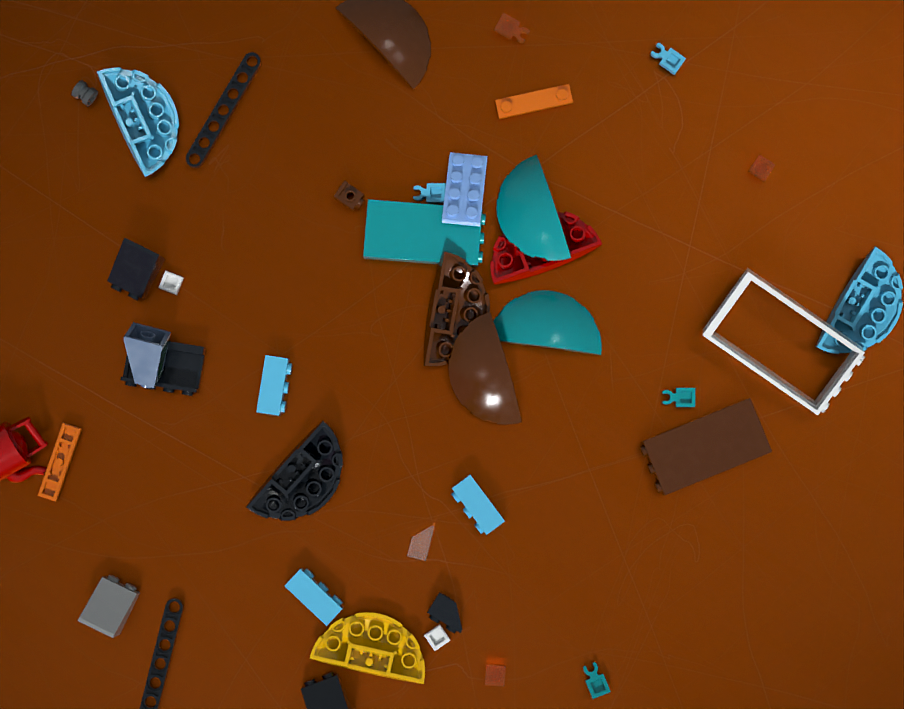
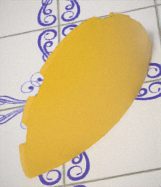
M364 612L339 619L330 625L329 629L318 638L310 655V659L391 679L424 684L425 663L417 640L400 622L386 615Z

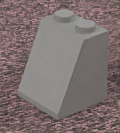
M109 575L108 577L104 576L101 578L78 621L114 638L120 635L140 592L136 591L137 587L129 583L124 585L119 582V578Z

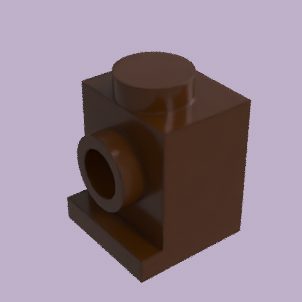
M346 181L342 183L334 195L337 201L353 212L356 208L360 209L365 201L363 199L364 194ZM349 193L354 194V198L348 199L347 195Z

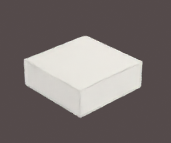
M165 270L159 289L177 295L184 277Z
M440 624L424 634L434 651L451 641Z

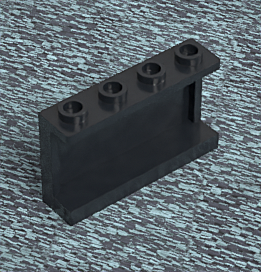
M169 341L163 373L154 388L146 389L155 390L156 387H162L164 392L174 393L175 390H181L183 395L188 396L199 393L206 348ZM127 355L123 377L120 380L125 381L127 386L136 387L137 384L134 382Z

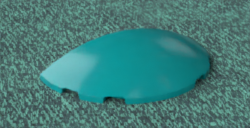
M534 155L519 163L504 179L500 187L496 206L499 225L508 241L530 257L545 258L547 261L571 258L553 198L537 155Z
M548 290L528 292L505 305L493 321L500 342L601 355V336L594 318L574 298L560 292Z

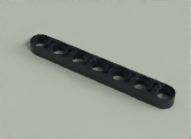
M250 52L244 56L186 155V162L190 167L199 168L203 165L261 66V59L256 53ZM250 57H256L258 62L256 66L251 67L247 64V60ZM241 73L248 75V80L244 83L238 81V75ZM232 89L238 91V97L235 99L228 97V92ZM223 105L229 108V112L226 115H220L218 112L219 108ZM211 122L219 123L217 131L212 132L209 130ZM202 138L209 139L210 144L208 147H200L199 142ZM193 154L200 156V161L197 164L190 163V157Z
M179 598L170 599L165 605L140 709H159L184 610V604ZM176 601L179 603L180 609L178 612L170 610L171 602ZM171 620L175 623L173 631L165 629L166 621ZM163 639H167L171 644L168 650H163L160 647V642ZM158 658L165 660L166 666L164 669L156 667L155 662ZM157 677L160 679L161 685L159 688L151 686L152 678ZM152 696L156 699L154 707L147 706V697Z

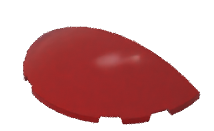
M566 211L564 213L557 212L571 258L547 261L545 258L530 257L522 253L513 243H510L503 233L502 236L499 235L495 242L492 261H490L493 283L512 282L550 271L595 250L602 245V242L595 230L590 225L581 221L578 216Z

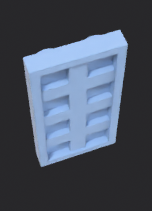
M450 152L442 223L480 227L488 156Z

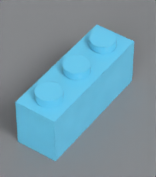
M265 355L257 413L281 416L282 412L285 413L286 401L283 400L284 394H288L289 382L286 381L287 375H291L292 363H289L290 359Z
M471 475L452 488L454 492L451 495L457 503L461 501L464 504L465 508L463 511L469 519L473 516L477 522L474 525L481 534L485 532L488 535L505 522Z
M301 568L285 584V587L327 626L344 608L341 605L343 602L336 595L332 597L327 592L329 590L328 587L321 581L318 584L313 579L315 575L306 568L304 570Z

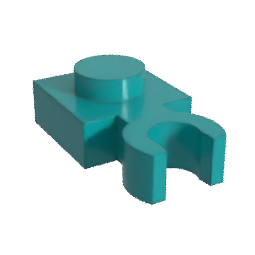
M675 388V393H672L670 390L662 391V394H668L670 397L668 401H662L664 405L675 402V407H695V388Z
M596 662L592 663L594 667L592 672H589L586 666L583 667L584 673L590 677L585 683L592 700L611 692L604 674H597L598 665Z

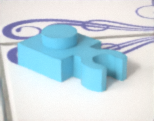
M657 43L656 47L660 49V53L651 51L650 55L656 59L660 58L661 62L659 65L675 75L686 58L672 48L667 52L661 43Z
M427 183V189H423L421 186H414V190L421 191V194L413 196V199L415 201H422L426 198L428 204L444 203L446 183Z

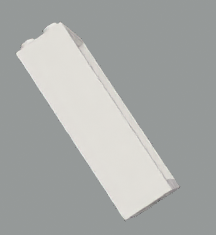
M749 268L745 270L702 332V335L816 415H819L820 412H825L830 405L828 401L832 396L836 397L842 389L840 385L843 381L847 382L853 374L852 369L855 365L859 366L865 358L863 356L865 352L860 345ZM751 280L852 350L815 401L715 332Z

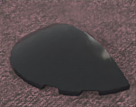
M324 421L319 423L273 471L247 504L246 508L264 518L271 517L281 521H290L306 514L311 515L323 507L335 493L340 482L341 469L343 467L342 451L340 450L338 439L329 425Z

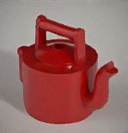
M26 417L12 425L7 421L0 424V481L6 478L11 482L20 483L35 474L45 475L44 472L47 467L31 466L19 471L31 464L30 456L48 445V442L44 441L32 424L30 417ZM23 425L38 444L29 451L25 438L15 430Z

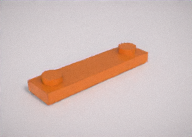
M569 84L495 100L499 119L573 103Z
M62 423L37 496L57 502L82 428Z

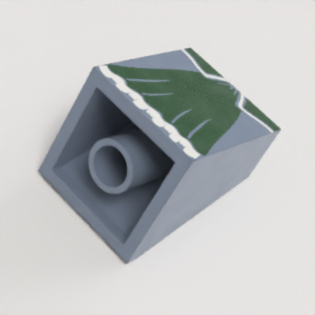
M133 322L123 340L135 384H139L144 388L155 387L163 373L171 332Z

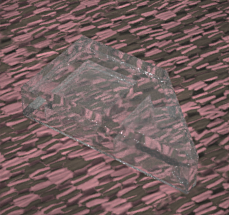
M430 526L412 537L407 554L408 557L426 561L435 526Z

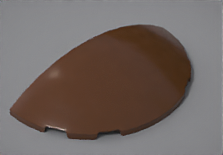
M346 0L336 7V10L361 36L363 35L387 60V63L414 90L423 79L427 71L429 58H431V42L428 29L419 13L404 0Z
M444 251L438 265L429 301L424 338V366L447 365L451 357L453 343L458 334L468 326L469 322L482 314L490 312L489 295L485 291L483 279L478 271L472 268L465 259Z
M488 312L469 322L468 326L455 339L448 362L450 383L460 403L476 417L502 425L521 423L520 411L509 368L491 313Z

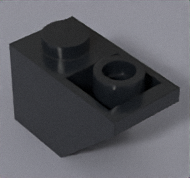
M439 591L427 611L430 614L429 618L436 623L440 621L445 623V628L454 634L456 631L461 633L462 625L456 601Z

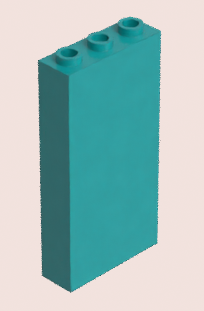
M368 199L363 257L364 259L439 264L444 251L455 254L465 259L471 267L478 268V263H482L483 252L479 251L480 244H484V233L481 232V225H485L486 214L481 213L480 227L442 223L443 205Z

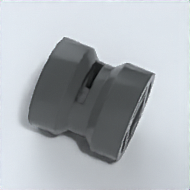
M80 80L73 88L71 95L76 99L80 98L86 106H90L96 99L98 91L88 87L86 82Z

